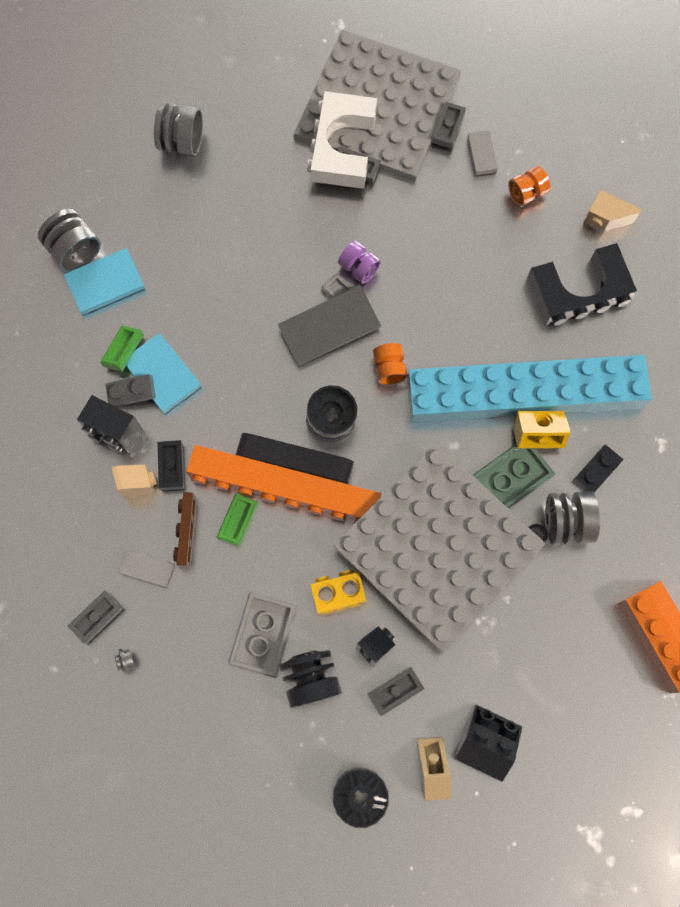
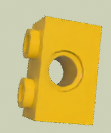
M517 411L513 424L518 448H565L571 433L564 411Z

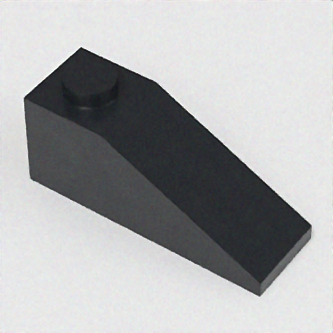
M378 626L357 643L356 650L374 667L395 647L396 644L393 642L395 637L386 627L382 630Z

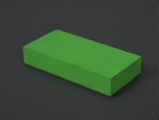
M121 325L100 361L102 366L123 372L144 335L142 331Z
M235 493L216 536L217 539L240 547L258 502Z

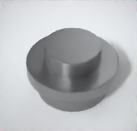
M118 649L119 655L115 656L118 671L123 670L124 674H127L128 670L134 669L130 650L123 651V649Z

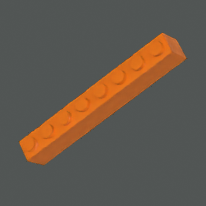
M194 445L186 470L191 481L204 485L205 482L215 484L214 487L227 491L228 488L238 490L237 493L244 496L259 495L261 496L260 499L267 502L282 501L285 506L298 509V506L308 508L307 511L312 514L321 515L323 512L331 514V518L335 520L345 521V518L354 520V524L382 495V493L199 445Z

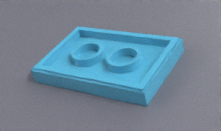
M127 248L63 274L82 316L145 289Z
M160 333L136 349L126 365L134 377L146 374L153 375L156 395L153 401L164 414L202 387Z

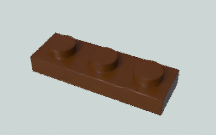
M183 492V499H179L178 513L181 514V522L176 524V538H179L178 547L174 548L173 561L177 562L176 565L180 569H190L196 509V496L192 492Z

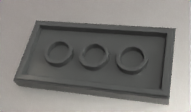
M359 285L279 323L278 327L297 366H300L380 328L381 324L362 286Z

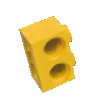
M353 570L340 572L337 578L329 579V576L315 579V583L310 584L318 616L366 604L359 572L353 573ZM346 583L356 585L357 591L353 595L344 593L343 586ZM321 590H331L333 597L329 601H322L319 598Z

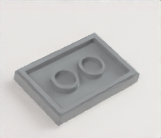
M249 592L228 665L277 678L279 665L283 658L297 605Z

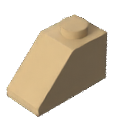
M600 190L584 222L589 224L590 227L604 232L633 224L641 209Z
M146 465L111 467L117 490L127 501L156 493L154 485L157 484L154 471H149Z
M443 737L417 739L425 801L451 799V774Z

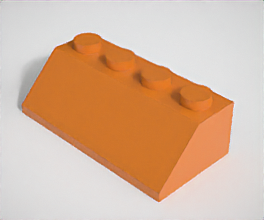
M659 581L619 602L618 605L668 692L680 693V612L662 581Z

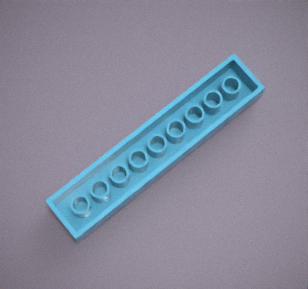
M645 355L409 369L407 378L411 423L515 417L517 411H564L565 413L642 409L652 400Z

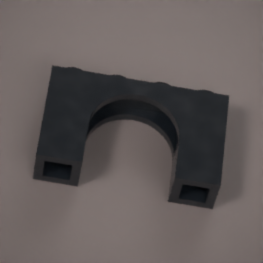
M617 243L596 249L590 259L600 284L599 292L591 296H577L567 291L560 281L553 261L530 269L527 279L545 325H560L566 322L567 319L573 317L580 319L587 316L590 312L597 311V313L608 310L611 306L618 305L621 307L632 301V298L637 293V289Z

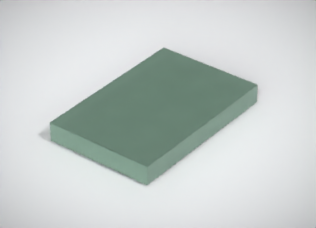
M516 443L474 473L473 476L509 509L555 476V472L536 448H518Z

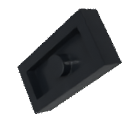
M181 440L157 442L159 489H184L183 442Z
M605 444L573 481L586 492L592 491L595 493L624 459Z

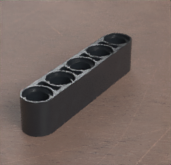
M250 433L241 434L235 454L349 484L354 461L345 457Z

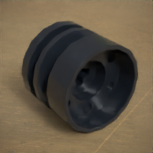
M328 385L319 388L311 395L307 404L306 424L309 432L316 439L325 443H336L344 440L350 435L357 418L358 407L355 398L348 390L340 386ZM330 413L334 414L332 422L327 420Z
M314 650L291 657L288 661L279 665L281 672L293 671V674L282 677L283 682H296L295 687L286 691L290 708L342 694L338 677H325L324 672L334 668V663L322 665L321 662L332 657L330 650Z
M354 767L345 771L337 779L333 789V805L337 815L344 823L354 828H367L376 824L385 815L389 805V793L385 782L375 771L366 767ZM356 791L368 794L365 797V804L362 805L361 802L355 803L353 801L356 799Z

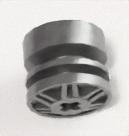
M160 103L154 122V143L156 149L174 152L177 147L180 154L197 155L202 139V110L197 107L184 106L180 112L177 104L170 106L169 103Z
M72 209L56 212L41 225L38 231L40 243L46 248L48 253L52 254L53 259L61 269L67 272L89 264L97 256L101 247L99 238L91 228L87 227L77 211Z
M592 491L575 492L572 500H570L567 493H561L560 496L556 493L548 494L545 508V525L552 545H559L561 542L570 544L573 536L578 544L597 542L600 532V514L597 498Z

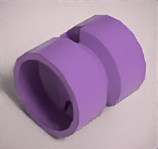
M355 240L344 249L339 257L338 264L348 272L353 271L352 276L364 284L376 273L381 260L371 252L366 253L367 249Z

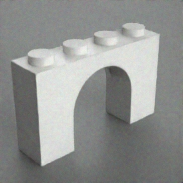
M324 92L323 100H319L318 103L320 120L316 119L314 133H317V137L312 139L311 153H314L313 159L309 158L307 172L311 173V182L364 189L368 157L337 152L330 146L328 139L333 132L345 127L374 130L377 98Z

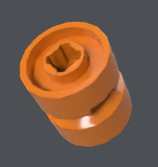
M536 166L526 171L524 175L520 174L509 180L508 188L515 203L523 206L533 201L534 197L538 198L550 192L551 184L545 170L540 166Z
M387 343L373 349L374 362L378 366L376 374L379 384H396L408 378L406 364L402 362L404 360V352L401 344Z

